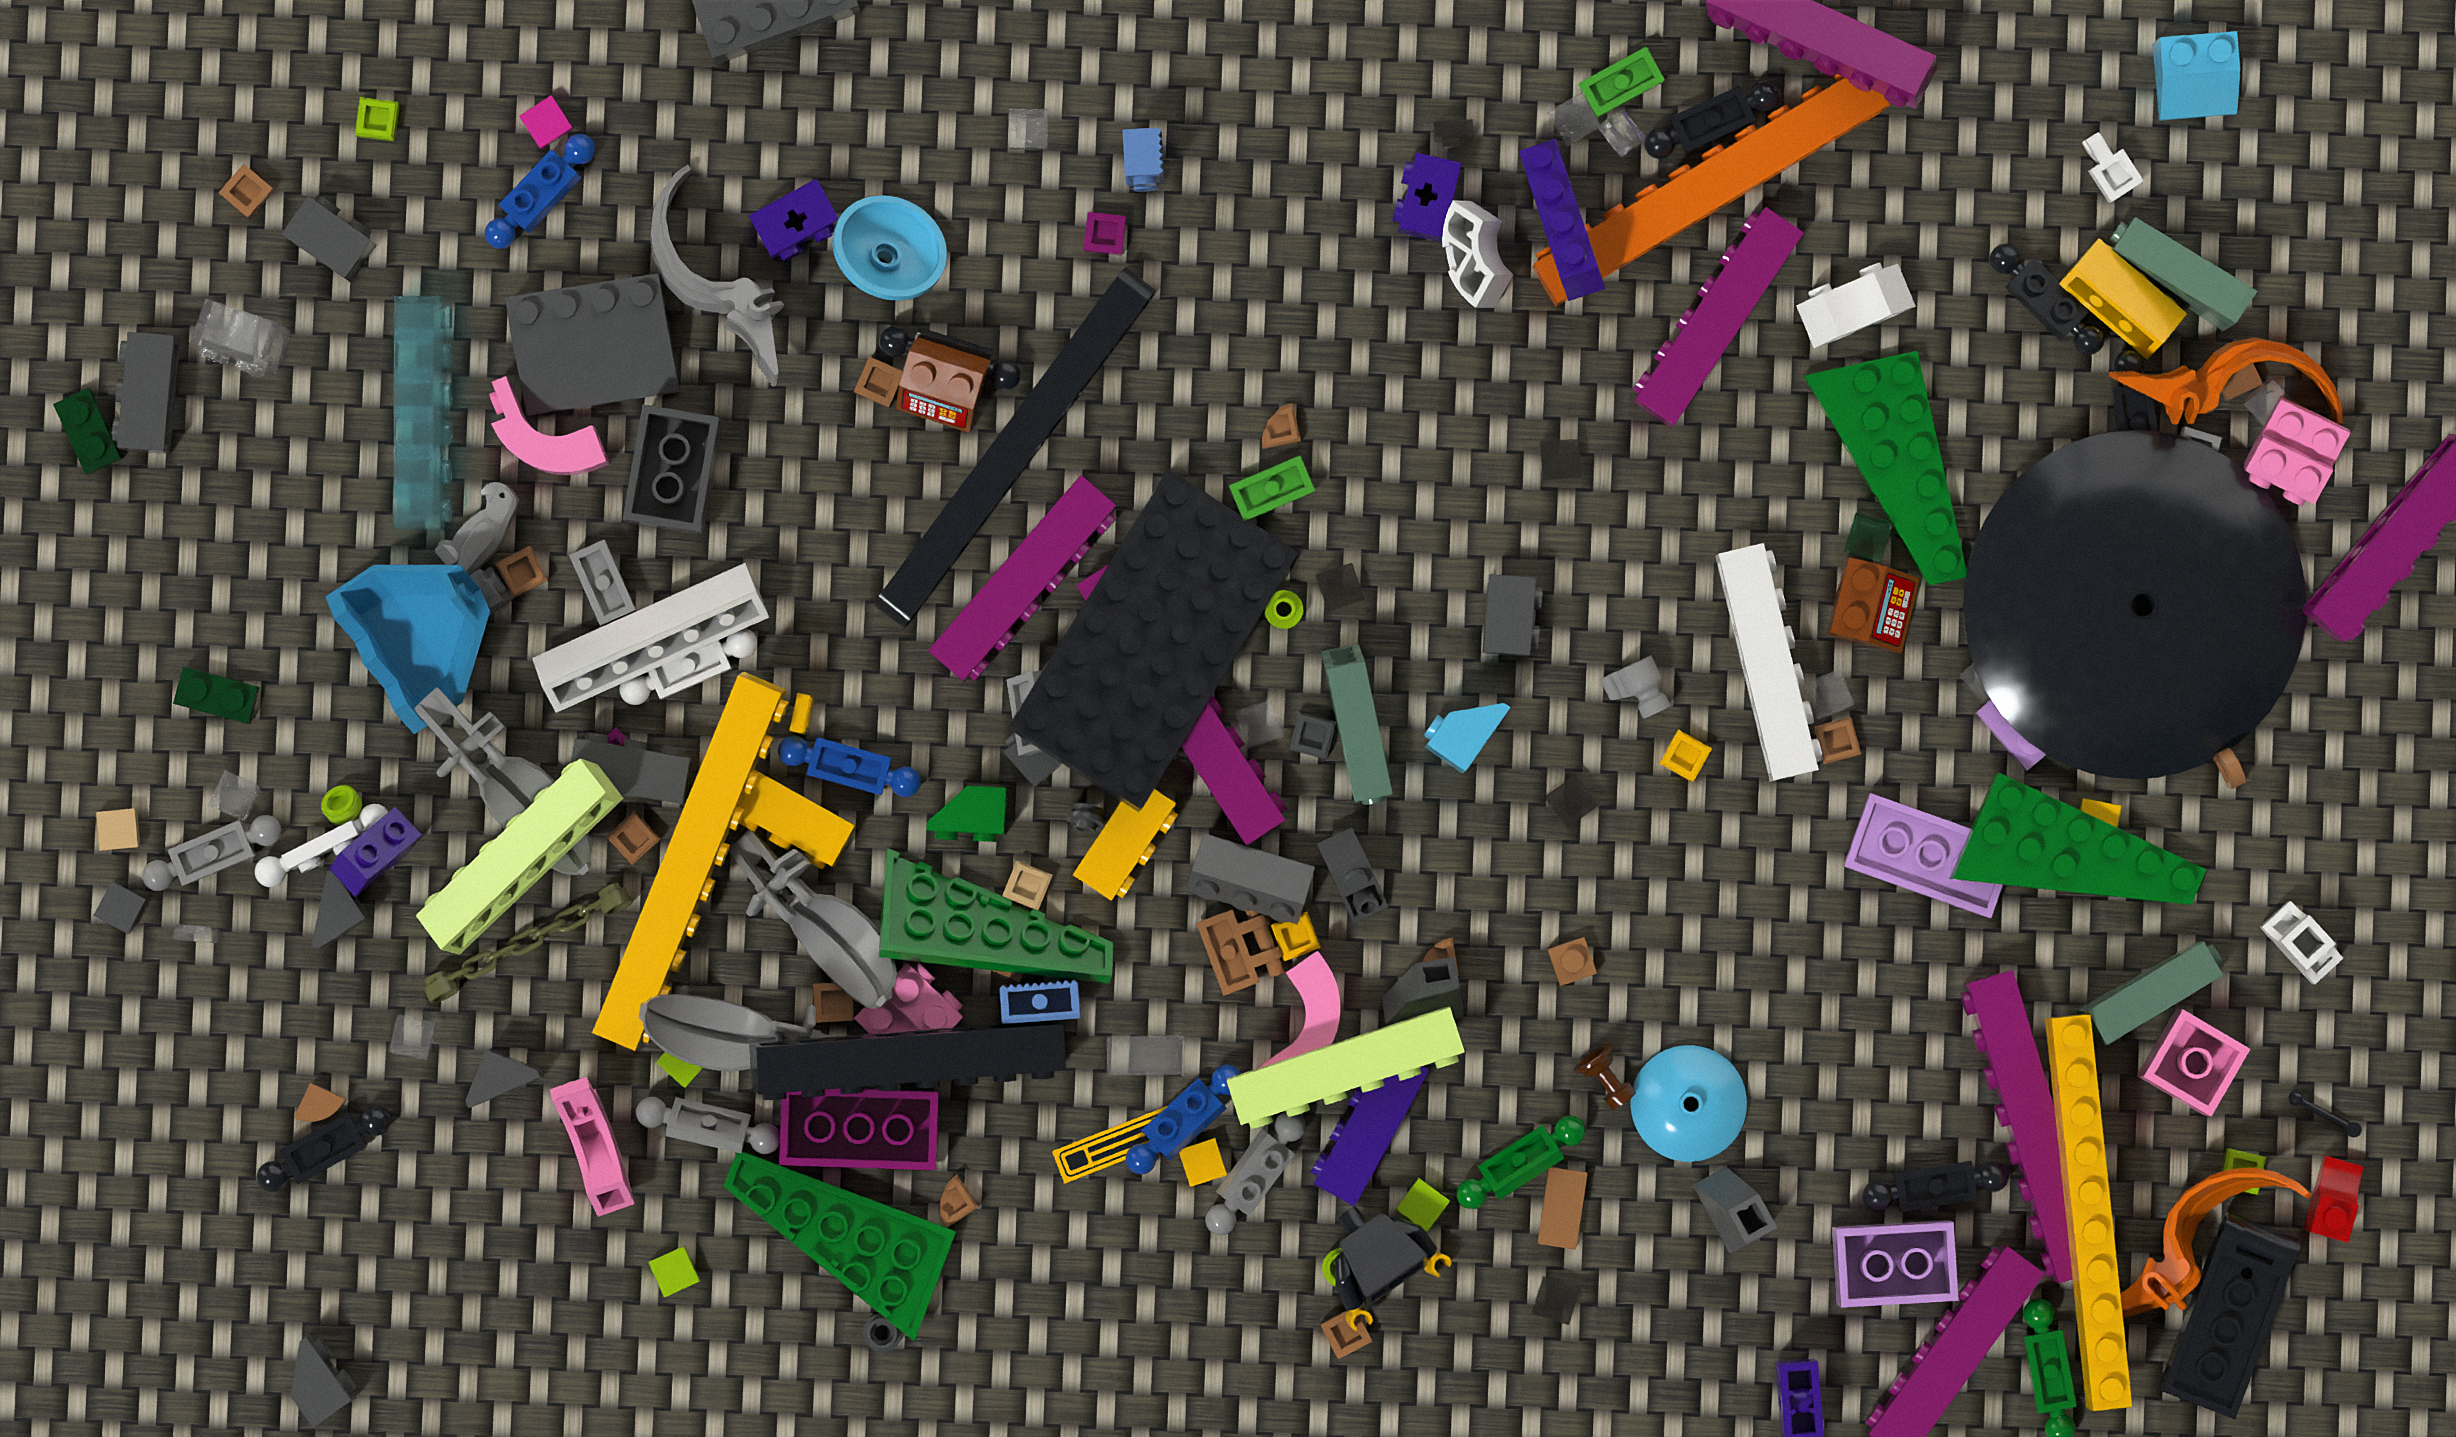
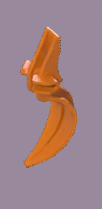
M2254 337L2227 343L2215 351L2197 373L2193 369L2188 370V367L2185 365L2163 374H2143L2135 371L2109 372V377L2163 403L2172 424L2179 423L2183 411H2185L2187 424H2193L2197 414L2209 413L2218 406L2220 393L2232 374L2254 362L2269 360L2290 363L2316 385L2329 407L2333 422L2343 424V408L2336 388L2323 368L2304 352L2282 342Z
M2252 1167L2222 1171L2210 1175L2189 1188L2168 1213L2163 1235L2164 1260L2157 1262L2149 1257L2137 1281L2127 1290L2120 1293L2123 1319L2160 1307L2167 1311L2170 1308V1304L2176 1303L2180 1310L2186 1309L2187 1304L2184 1297L2198 1285L2201 1278V1271L2195 1263L2191 1245L2196 1229L2206 1214L2227 1198L2251 1188L2269 1186L2289 1188L2307 1199L2312 1194L2300 1183L2275 1171Z

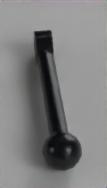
M2292 1091L2289 1094L2288 1100L2290 1104L2294 1106L2301 1105L2345 1129L2346 1134L2350 1137L2360 1136L2362 1132L2360 1124L2356 1122L2348 1123L2303 1098V1094L2300 1091Z

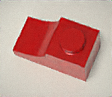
M2323 1156L2303 1226L2304 1231L2349 1243L2359 1207L2357 1200L2363 1166Z

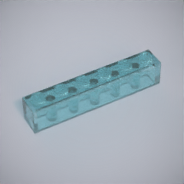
M394 296L393 528L397 531H445V522H451L452 519L451 499H445V483H451L452 463L451 460H445V445H451L452 424L451 421H445V406L452 405L451 383H446V367H452L451 344H446V329L452 328V307L446 306V300L441 296Z

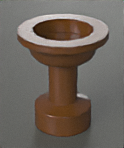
M1608 1043L1584 1057L1573 1070L1576 1074L1582 1073L1586 1077L1597 1076L1608 1092L1604 1101L1611 1110H1614L1629 1101L1636 1094V1091L1629 1082L1621 1084L1609 1068L1613 1061L1611 1051L1614 1047L1611 1043Z

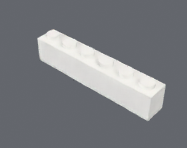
M1764 543L1719 553L1715 557L1769 780L1771 782L1819 770L1817 762L1823 761L1822 751L1818 739L1811 740L1808 724L1814 723L1809 701L1802 702L1799 687L1805 685L1800 664H1793L1790 649L1795 648V640L1791 626L1784 627L1781 611L1786 610V603L1782 589H1775L1771 574L1777 573V566L1773 551H1766Z
M743 563L532 659L541 686L557 713L769 618V615L746 563Z

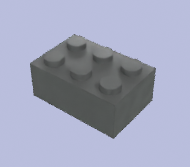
M642 404L623 514L624 521L704 535L723 425L720 417Z

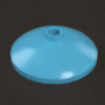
M884 195L863 198L850 205L842 213L834 229L832 240L833 252L841 271L855 286L875 297L896 301L919 297L938 282L944 271L947 260V248L939 226L923 209L907 200ZM878 258L884 259L888 264L881 262Z
M1682 1045L1666 1049L1652 1057L1642 1067L1634 1081L1633 1088L1636 1094L1630 1099L1634 1125L1647 1145L1667 1158L1683 1162H1694L1711 1158L1725 1150L1741 1131L1747 1112L1745 1086L1735 1067L1726 1058L1711 1049L1695 1045ZM1693 1096L1697 1099L1698 1106L1694 1111L1689 1112L1684 1108V1100L1687 1097Z

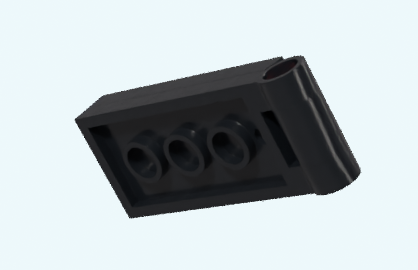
M2226 1212L2220 1223L2217 1236L2214 1237L2201 1272L2200 1281L2194 1290L2158 1390L2236 1419L2292 1267L2298 1256L2301 1246L2300 1239ZM2244 1268H2247L2249 1274L2247 1277L2243 1278L2241 1275V1271Z

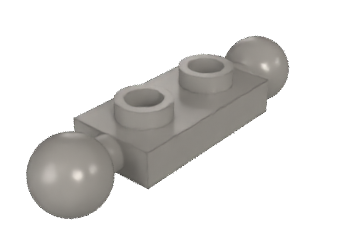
M270 815L257 817L248 830L245 829L242 820L235 821L168 849L172 861L167 863L162 860H154L148 863L143 870V881L148 888L154 891L167 889L176 876L179 877L182 886L196 882L255 857L256 854L252 844L257 843L262 846H270L276 843L281 836V825L276 818Z
M657 1097L644 1098L636 1108L637 1119L643 1126L654 1128L662 1123H666L665 1136L737 1153H742L745 1142L750 1143L753 1149L761 1154L772 1153L780 1145V1132L774 1125L761 1123L754 1128L749 1127L751 1114L677 1097L672 1109L666 1108L665 1103Z
M1286 1111L1281 1113L1275 1122L1276 1133L1272 1137L1262 1129L1216 1190L1221 1197L1226 1199L1225 1202L1214 1205L1206 1214V1226L1212 1233L1216 1235L1230 1233L1236 1225L1235 1213L1239 1209L1250 1216L1295 1155L1293 1151L1286 1147V1144L1289 1141H1296L1303 1136L1306 1122L1301 1114L1288 1117Z

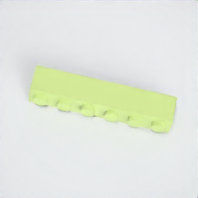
M581 758L568 764L562 770L561 777L550 787L541 790L535 796L534 803L523 813L510 819L506 829L496 839L484 844L479 850V855L469 865L457 870L452 876V881L442 891L431 895L426 900L425 907L416 914V917L441 950L460 955L624 798L598 764Z
M1447 1006L1226 1078L1240 1124L1249 1123L1250 1128L1254 1129L1272 1123L1271 1115L1286 1111L1287 1116L1291 1117L1309 1111L1308 1103L1320 1099L1324 1100L1325 1105L1346 1099V1091L1356 1087H1361L1362 1093L1385 1086L1383 1079L1398 1074L1400 1081L1422 1074L1420 1067L1435 1062L1437 1068L1459 1062L1457 1055L1465 1051L1451 1008Z

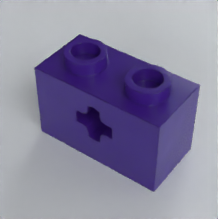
M1416 153L1414 162L1406 161L1401 184L1408 185L1405 200L1397 199L1392 220L1400 223L1398 233L1442 242L1445 218L1453 201L1461 167L1460 162ZM1424 187L1431 189V196L1436 198V201L1430 200L1428 206L1420 205L1421 198L1415 196V193L1421 194Z
M817 178L749 215L772 259L776 260L781 257L783 262L803 252L801 245L812 239L819 243L833 236L835 226L839 220ZM795 214L800 219L807 216V219L802 222L804 229L799 232L794 227L786 228L792 224L790 217Z
M394 807L344 848L329 870L356 897L405 857L422 834Z
M1814 1358L1775 1361L1781 1437H1824L1818 1361Z

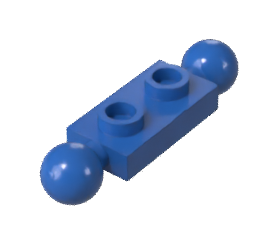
M584 134L571 136L565 143V154L562 157L558 156L551 149L501 201L499 206L507 215L505 218L493 219L487 224L485 238L489 245L497 249L509 247L515 239V229L518 225L529 234L582 177L572 168L576 164L583 165L590 162L595 155V144L590 137Z
M795 735L784 738L778 746V755L784 764L798 766L804 762L809 763L806 774L809 776L878 795L883 794L885 784L890 785L893 792L901 797L913 796L921 786L920 775L914 768L903 766L895 771L890 770L892 758L818 737L816 738L814 748H810L803 738Z
M1228 1064L1219 1066L1213 1072L1212 1084L1208 1087L1199 1078L1195 1080L1141 1130L1150 1141L1146 1144L1139 1143L1130 1147L1126 1154L1127 1167L1133 1173L1142 1175L1149 1173L1155 1167L1156 1155L1161 1152L1169 1161L1173 1159L1227 1109L1218 1098L1222 1095H1231L1226 1078L1241 1074L1239 1069Z

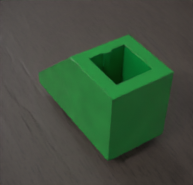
M966 786L926 823V831H934V839L958 840V833H973V841L996 842L997 835H1005L1008 789L1003 787Z

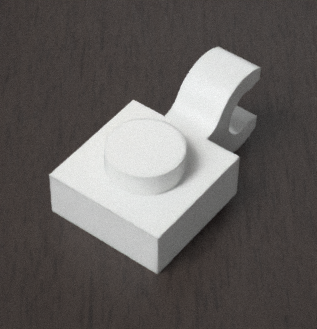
M2099 132L2081 142L2087 153L2098 164L2088 172L2108 203L2113 202L2144 181L2124 149L2112 154Z

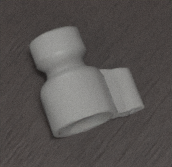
M1652 655L1600 679L1610 700L1631 696L1637 697L1639 700L1637 707L1643 719L1671 706L1666 694L1659 690L1662 677Z

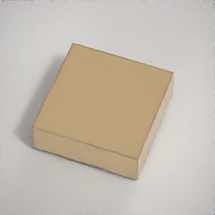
M136 808L96 812L99 851L140 847Z
M1017 860L1002 896L1039 911L1053 875Z

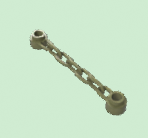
M619 883L608 885L598 892L599 900L587 906L577 904L560 912L555 917L554 923L542 929L538 927L529 928L513 936L509 940L508 946L496 952L483 951L467 959L463 963L462 969L449 976L445 970L430 975L424 980L426 984L424 991L430 1003H439L455 995L459 991L455 982L465 977L476 979L495 969L499 960L511 954L520 956L542 945L544 937L556 931L569 932L585 924L590 919V915L600 909L604 916H610L626 909L632 904L626 888H621ZM579 910L578 916L583 918L566 926L567 921L562 918ZM532 934L533 940H538L519 950L521 948L520 943H515ZM486 957V963L491 965L473 973L474 967L469 965Z

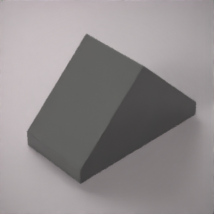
M328 870L311 947L326 948L370 919L357 897Z
M487 1049L465 1102L468 1108L477 1106L544 1077V1074L537 1067L492 1049Z

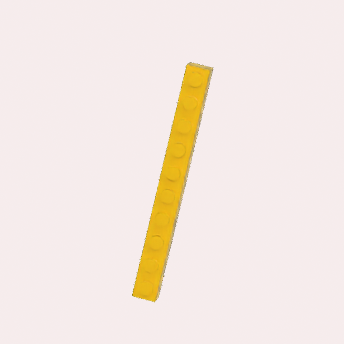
M742 672L737 676L592 1033L634 1051L643 1042L649 1044L651 1041L645 1032L643 1022L638 1018L641 1003L651 997L670 995L672 987L666 985L672 971L678 973L683 964L686 951L681 950L686 936L693 937L701 919V916L695 914L700 901L707 902L716 881L710 879L715 864L722 866L730 848V845L724 842L730 829L737 830L745 809L739 807L745 793L751 795L759 777V773L754 771L759 757L766 759L774 741V737L769 736L774 721L777 723L782 721L789 702L783 700L786 689L746 672Z
M2080 1014L2045 1018L2086 1408L2092 1411L2132 1407L2091 1015Z

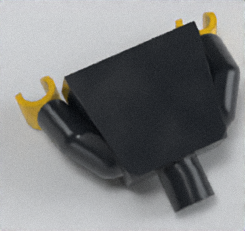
M1356 1206L1350 1208L1338 1218L1339 1223L1348 1233V1236L1338 1243L1339 1254L1334 1260L1335 1285L1344 1308L1348 1310L1346 1322L1354 1331H1357V1327L1354 1325V1319L1357 1315L1364 1314L1369 1325L1373 1321L1371 1314L1361 1306L1363 1302L1366 1307L1370 1306L1423 1268L1427 1273L1440 1277V1274L1435 1270V1262L1438 1259L1445 1266H1451V1259L1447 1255L1436 1252L1437 1246L1418 1224L1398 1216L1389 1218L1384 1213L1377 1215L1367 1222Z

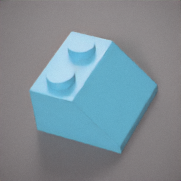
M2237 31L2160 37L2153 43L2159 121L2237 114L2240 82Z
M1501 703L1449 712L1445 719L1438 715L1423 735L1429 739L1425 748L1463 774L1511 707Z

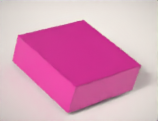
M552 95L519 116L541 150L573 130V127Z

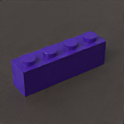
M1556 139L1520 150L1519 154L1568 301L1606 289Z
M1421 1066L1422 1074L1401 1081L1398 1074L1384 1078L1385 1086L1362 1093L1361 1087H1357L1348 1105L1354 1107L1347 1121L1339 1119L1329 1139L1335 1141L1330 1153L1326 1155L1321 1152L1310 1172L1316 1175L1313 1184L1355 1207L1430 1069Z

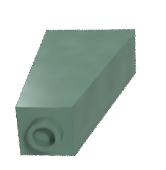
M2136 217L2128 225L2121 221L2108 240L2114 244L2112 250L2134 269L2142 272L2152 284L2221 331H2225L2236 324L2258 292Z
M1359 643L1321 651L1354 802L1362 801L1365 805L1382 802L1385 800V796L1393 793L1366 664Z
M2197 941L2077 1009L2079 1015H2091L2093 1040L2096 1044L2108 1045L2223 976L2219 969L2223 965V961L2212 944L2206 946L2204 941Z

